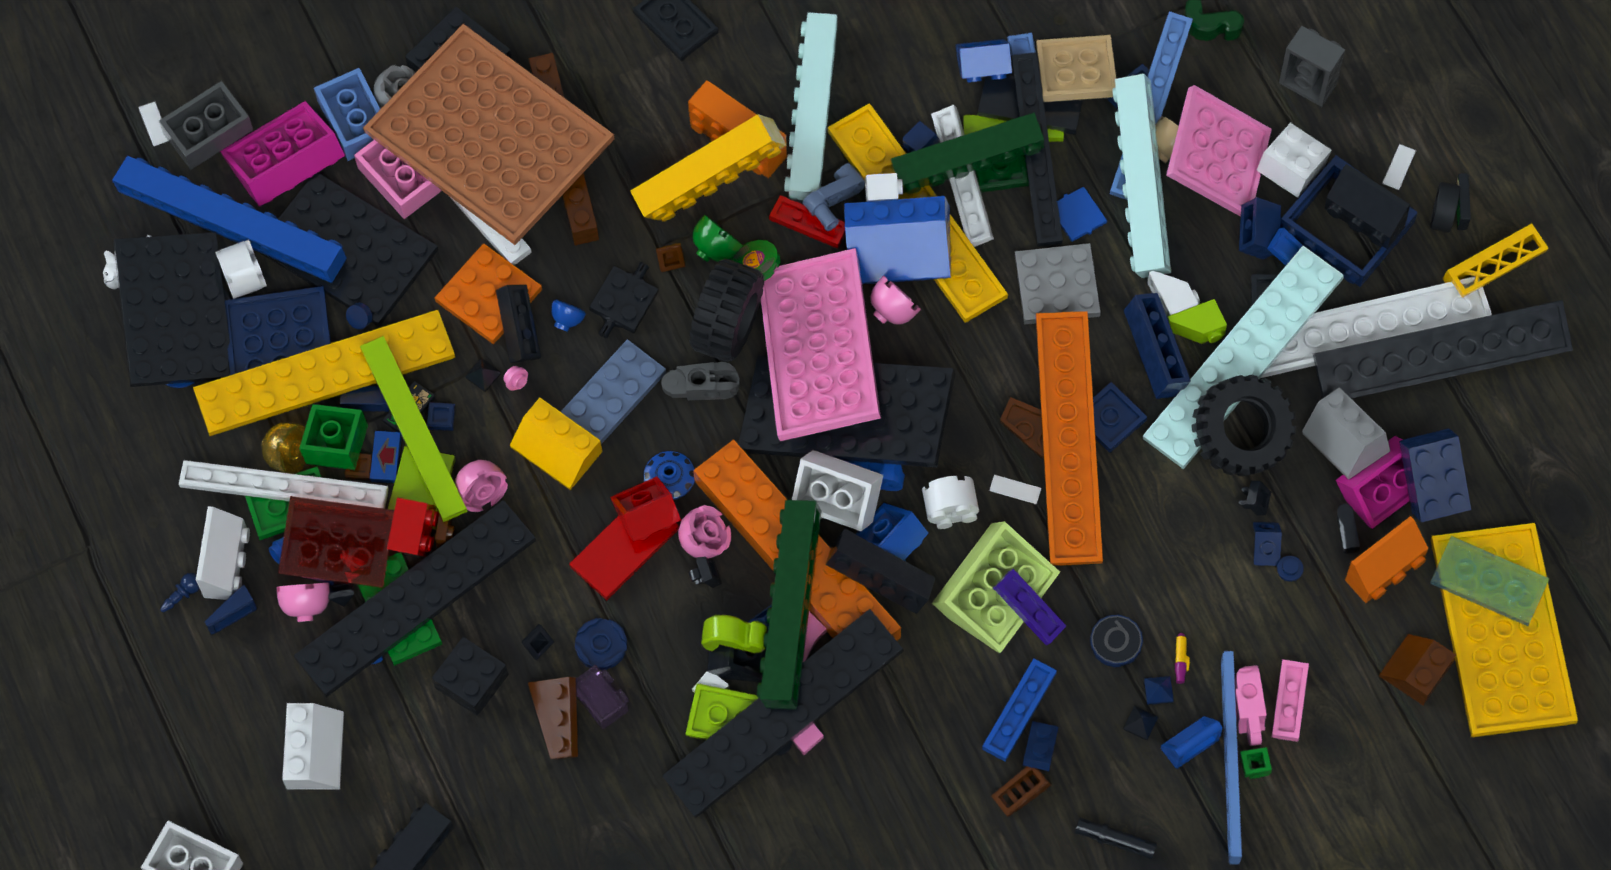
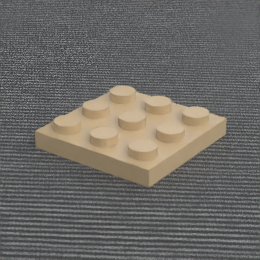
M1111 35L1036 40L1043 102L1113 97V88H1116V72Z

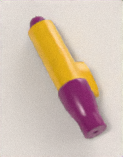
M1183 633L1176 637L1175 674L1176 683L1180 684L1185 683V674L1189 670V656L1186 655L1187 638Z

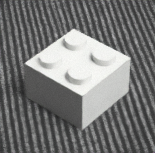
M1290 123L1265 150L1257 171L1298 198L1324 169L1332 150Z

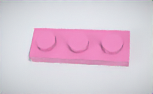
M1282 659L1271 738L1296 742L1299 740L1308 663Z

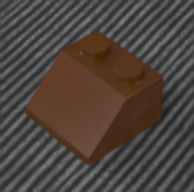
M1408 634L1381 671L1379 677L1424 706L1452 666L1456 654L1435 640Z

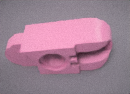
M1257 665L1246 666L1238 670L1235 678L1236 721L1239 734L1247 733L1249 745L1255 746L1262 744L1261 731H1265V718L1267 714L1259 668Z

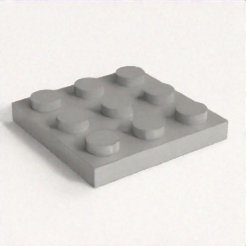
M1090 244L1015 251L1014 256L1024 325L1036 323V313L1088 311V318L1100 317L1101 312Z

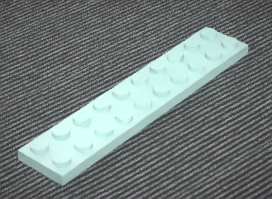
M1302 246L1193 375L1187 387L1177 394L1145 432L1143 439L1184 469L1201 449V446L1196 447L1194 440L1198 439L1197 433L1192 432V424L1196 423V418L1192 416L1194 409L1200 406L1197 402L1201 396L1206 395L1210 387L1235 376L1255 375L1260 379L1343 280L1344 275L1305 246ZM1235 402L1228 407L1224 420L1240 402Z

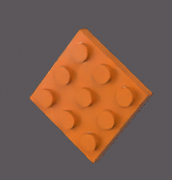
M483 243L435 296V302L494 345L504 333L496 290L506 285H527L531 303L542 291V286Z

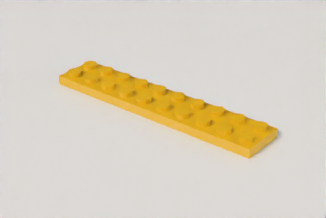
M870 103L828 127V133L864 180L866 175L893 173L891 159L906 154ZM928 185L922 187L920 191L914 194H907V192L898 194V199L936 197L937 195ZM950 215L951 278L934 279V281L966 323L1007 299L1008 293Z
M435 310L193 387L209 436L377 383L360 346L384 336L402 375L455 358V353L439 311Z

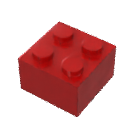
M397 498L387 549L427 557V552L432 551L434 537H431L432 527H436L439 518L436 506Z

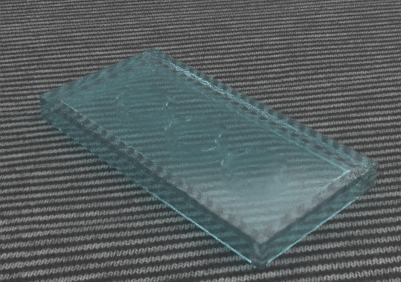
M1451 536L1430 584L1529 626L1549 578Z

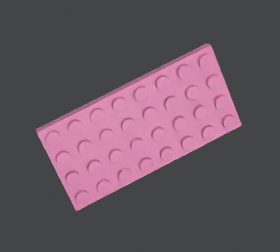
M856 248L776 267L774 274L764 281L761 306L776 429L779 440L784 441L880 419L881 415Z

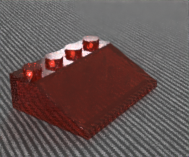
M290 496L278 574L383 588L390 554L387 545L394 510Z

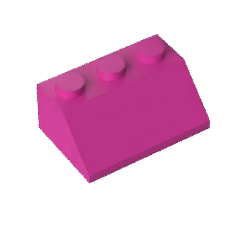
M1396 436L1388 441L1389 453L1349 480L1344 475L1336 479L1345 501L1371 529L1410 501L1399 443L1403 439Z

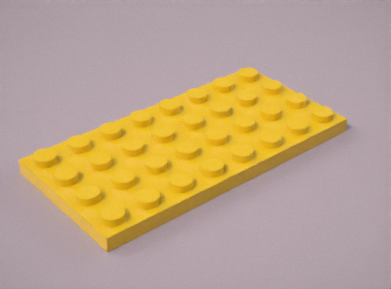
M1535 523L1432 536L1431 545L1453 651L1456 654L1455 661L1471 737L1576 724L1578 722Z

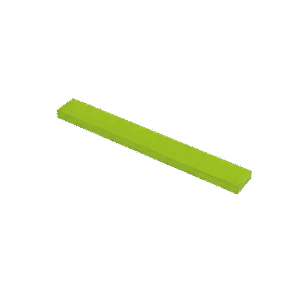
M384 336L361 345L360 348L442 521L445 522L466 513L467 508Z

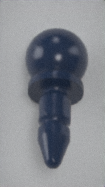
M187 573L182 577L180 584L175 585L178 590L174 591L164 601L160 608L161 612L172 609L183 596L188 599L190 594L196 593L200 589L196 582L197 574Z

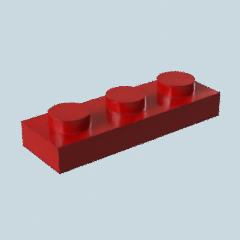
M781 195L769 215V220L837 249L845 236V222L839 220V224L834 229L826 231L818 218L812 216L803 204Z

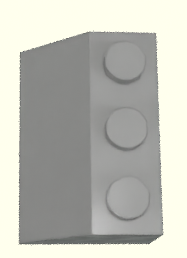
M1340 387L1317 403L1302 431L1303 435L1348 480L1390 452L1386 432Z

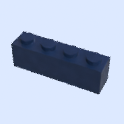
M1158 293L1135 295L1124 309V313L1156 399L1176 397L1181 390L1187 387L1191 380Z

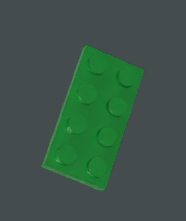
M401 552L353 572V576L366 602L409 569ZM432 619L388 651L394 666L442 645Z

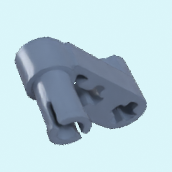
M847 163L841 166L834 174V178L837 181L810 193L803 200L804 206L812 216L818 218L826 231L834 229L839 224V220L828 207L858 194L865 187V180L852 164Z

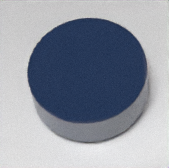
M358 302L347 309L346 318L353 328L363 329L372 322V312L366 304Z

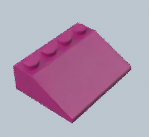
M306 101L220 151L259 207L271 202L278 195L291 190L295 185L310 178L325 167L335 164L345 156L335 133Z

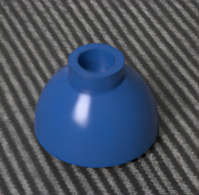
M556 299L552 303V316L556 321L554 326L568 332L570 327L581 323L586 316L584 310Z

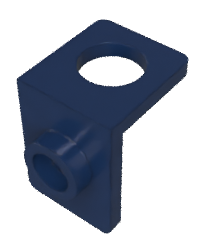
M1253 522L1255 533L1254 565L1277 566L1280 561L1282 538L1279 523Z

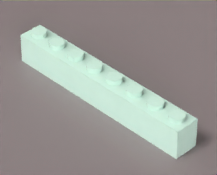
M807 13V22L802 21L801 36L805 37L804 44L800 43L799 58H803L802 66L797 65L796 80H800V88L795 87L794 102H798L797 110L793 109L792 124L796 126L795 132H790L789 147H793V154H788L787 169H791L790 177H785L784 188L785 192H789V199L796 202H803L810 193L821 188L837 34V15Z
M1145 74L1115 79L1116 88H1113V98L1115 103H1118V112H1115V119L1121 135L1118 136V146L1123 151L1120 167L1122 174H1125L1126 183L1123 184V194L1128 199V208L1125 209V215L1131 227V232H1128V242L1130 247H1133V256L1130 257L1131 268L1141 278L1148 277L1151 271L1169 274L1171 273L1151 80Z

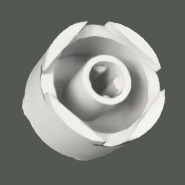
M249 240L215 252L233 299L267 286Z
M948 476L929 482L928 489L923 487L922 492L928 521L936 524L938 529L949 528L952 526V523L956 522L970 523L976 521L979 507L972 478L964 476L965 481L958 480L957 476Z

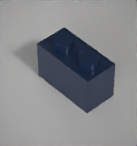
M1258 197L1241 205L1240 252L1260 259L1273 255L1267 248L1278 229H1280L1281 205Z

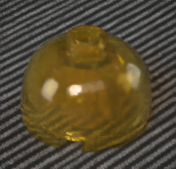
M283 422L274 425L268 430L261 445L263 458L270 468L281 473L296 474L304 467L305 460L299 448L305 426L293 422Z

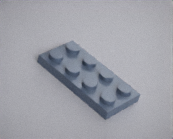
M627 339L563 408L561 413L601 440L602 444L666 374V369Z

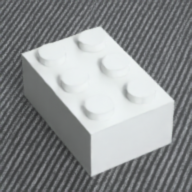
M812 450L800 460L792 500L816 501L822 511V518L862 531L874 520L884 475Z
M167 821L141 869L240 870L243 863L238 854Z

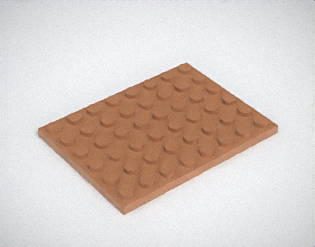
M464 24L363 127L367 135L514 245L522 239L615 139L613 133Z

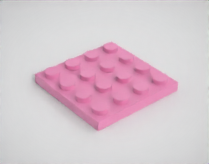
M1193 85L1187 91L1166 176L1241 217V205L1256 197L1261 176L1257 168L1263 153L1268 147L1272 129Z

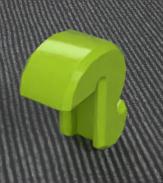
M715 615L704 621L701 644L709 651L715 650L719 645H724L752 653H759L765 650L764 635L768 628L765 624L758 621L750 623L734 616Z

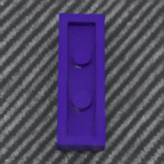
M1014 569L1009 570L993 587L1045 645L1050 644L1066 627L1060 618Z

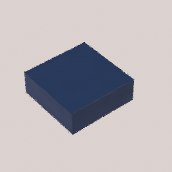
M429 402L428 429L453 431L455 404Z

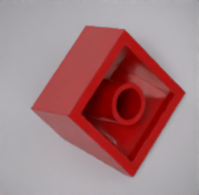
M658 476L610 497L628 535L633 541L647 539L652 533L661 529H669L676 522L681 521L671 493Z

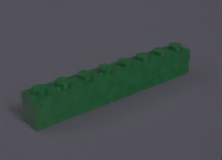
M785 500V507L780 511L782 530L781 534L778 533L776 541L779 553L778 558H775L773 563L776 577L775 583H771L770 596L773 600L772 608L769 607L767 611L769 631L764 635L766 655L765 658L761 659L760 665L763 678L762 683H759L757 687L758 699L761 700L765 708L797 709L822 512L816 501Z

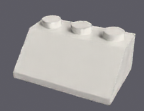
M209 506L196 582L204 598L227 600L242 586V577L239 576L240 567L244 568L246 553L243 552L244 543L249 542L250 529L246 527L243 518Z
M287 703L282 779L287 789H340L344 726L343 711L314 703Z

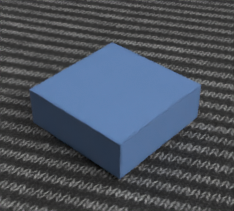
M1032 33L1007 37L1010 45L1011 62L1012 55L1036 52Z

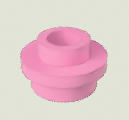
M511 367L504 375L506 387L511 391L523 388L527 383L528 372L522 367Z

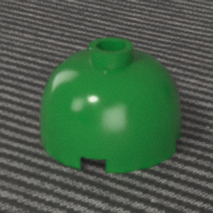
M705 214L693 230V243L699 249L696 254L706 262L710 259L716 262L732 259L743 246L736 238Z

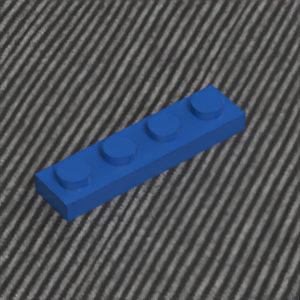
M1036 659L1032 660L984 742L982 750L1006 762L1055 678L1057 670Z

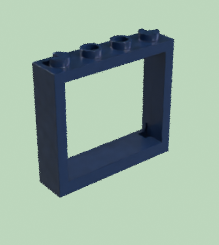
M1335 155L1281 218L1280 228H1285L1303 246L1342 273L1346 281L1361 287L1412 227L1418 212L1409 207L1405 228L1388 249L1382 246L1363 270L1358 268L1295 223L1332 178L1337 179L1343 167L1348 164Z

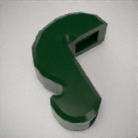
M1201 0L1187 1L1184 16L1193 19L1189 34L1195 39L1203 41L1213 40L1221 33H1224V39L1230 41L1237 39L1241 35L1244 17L1237 10L1203 14Z

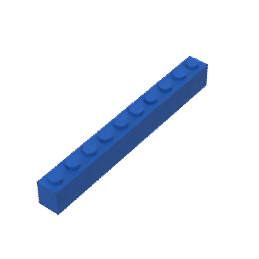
M127 156L112 179L120 193L211 232H216V234L237 243L249 240L253 250L330 283L334 281L347 259L342 245L335 240L330 239L327 241L314 231L308 230L306 232L290 221L282 222L278 220L277 217L269 212L261 213L256 211L248 203L240 204L235 202L229 195L216 194L209 187L195 185L184 176L176 177L163 167L155 168L142 158L134 159Z

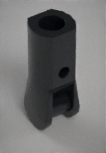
M1341 504L1337 510V520L1343 553H1355L1360 551V544L1353 508L1349 504Z

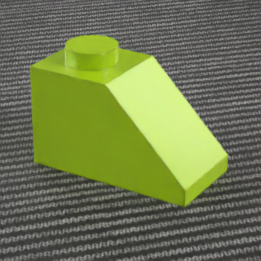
M1215 299L1167 317L1174 334L1200 344L1208 341L1210 343L1219 341L1225 335L1227 324Z

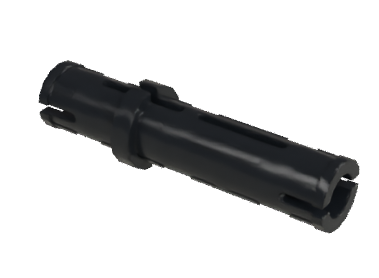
M1082 817L1079 818L1075 834L1097 840V843L1101 845L1106 843L1152 859L1157 845L1156 842L1108 827L1109 824L1106 823L1102 825Z

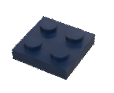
M1112 382L1093 397L1095 439L1109 453L1147 421V416Z

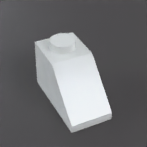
M897 173L866 175V202L897 200L898 194H903L902 179H897Z
M1156 271L1149 272L1147 283L1152 293H1158L1167 317L1200 304L1197 292L1191 290L1187 282Z

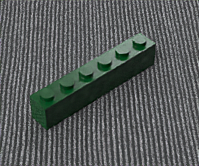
M1031 113L892 158L891 168L893 173H897V179H902L903 193L914 194L920 191L922 187L928 185L938 186L943 184L945 180L953 177L956 179L963 178L971 171L978 169L979 171H985L990 169L993 164L999 162L1010 163L1016 160L1018 156L1037 154L1044 148V137L1035 113Z

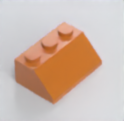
M1410 516L1351 562L1345 581L1365 603L1372 598L1375 601L1386 593V587L1392 583L1397 585L1406 577L1405 573L1411 568L1416 570L1426 561L1425 556L1428 547L1415 520Z

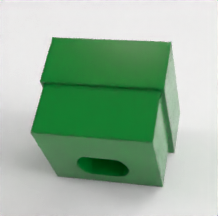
M1267 747L1240 752L1244 777L1253 779L1269 776L1272 768ZM1252 762H1256L1258 764L1257 769L1252 768Z

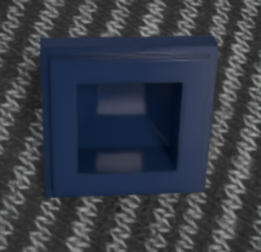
M1170 676L1144 678L1147 705L1174 702Z

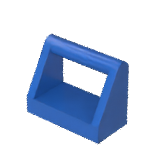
M1204 716L1162 744L1161 750L1173 766L1178 769L1219 741L1222 726L1217 720Z

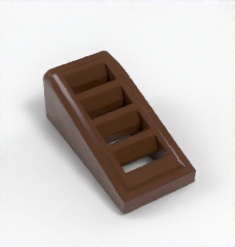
M1026 767L991 796L1006 816L1009 817L1042 794L1052 784L1040 769ZM1031 775H1034L1039 781L1036 786L1029 778ZM1025 781L1031 790L1026 792L1020 784L1021 782ZM1016 787L1023 797L1018 799L1011 789ZM1007 793L1014 802L1012 806L1002 797L1004 794Z

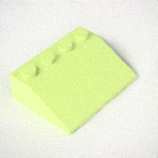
M1005 521L991 523L932 604L952 622L996 652L1001 653L1024 621L1000 597L993 587L1009 570L1014 569L1035 593L1042 598L1060 571L1050 564L1047 559Z

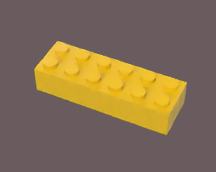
M757 114L630 190L645 218L662 220L664 222L673 218L676 215L675 211L680 208L687 209L696 204V199L702 195L706 197L715 193L718 190L717 186L722 183L729 184L739 178L738 174L744 170L751 171L760 165L759 161L768 157L770 159L779 155L782 152L781 148L785 147L786 143L774 120Z

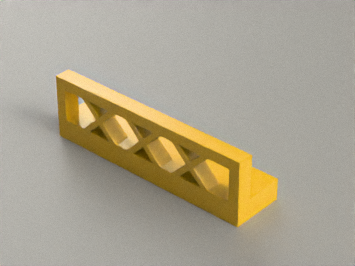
M1530 224L1447 270L1443 281L1445 283L1452 282L1463 298L1541 255L1549 248L1534 225ZM1533 239L1539 247L1534 251L1522 249L1523 245ZM1508 253H1517L1515 262L1501 261L1502 257ZM1490 263L1496 265L1495 273L1491 275L1480 272L1481 268ZM1469 275L1475 276L1474 284L1465 289L1460 280Z

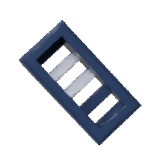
M245 585L241 586L205 621L211 635L256 611L255 602Z

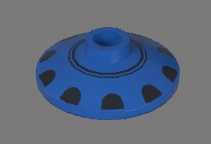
M674 451L662 452L652 457L647 463L644 470V482L658 476L671 493L673 500L685 496L692 489L695 482L694 466L681 453ZM667 469L674 471L672 475H666L664 472Z

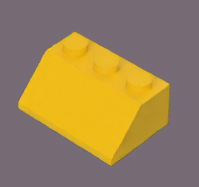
M539 398L524 415L510 443V447L569 490L574 487L602 453L601 440L542 398Z

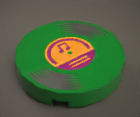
M755 240L746 243L731 259L732 261L758 269L763 274L764 281L769 279L774 274L776 266L778 268L780 265V255L774 244L766 240Z

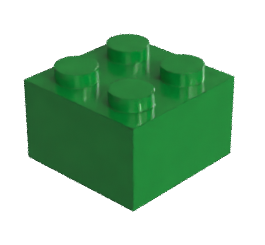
M312 404L299 448L305 463L355 470L368 428L362 410Z

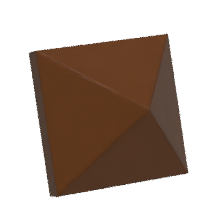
M681 243L656 248L661 272L685 267Z

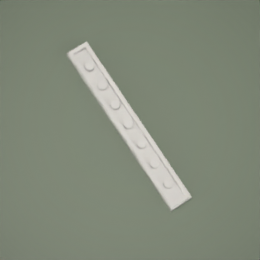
M186 460L183 461L179 480L181 488L384 513L389 490L388 486Z

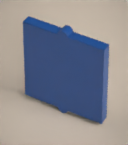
M1084 187L1069 195L1064 194V197L1057 201L1061 227L1071 242L1085 234H1092L1093 230L1107 223L1106 218Z

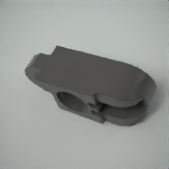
M726 362L677 366V370H669L670 372L663 376L661 382L663 392L672 398H687V401L732 398L737 394L740 387V379L736 369ZM697 379L705 381L701 385L693 384V381Z

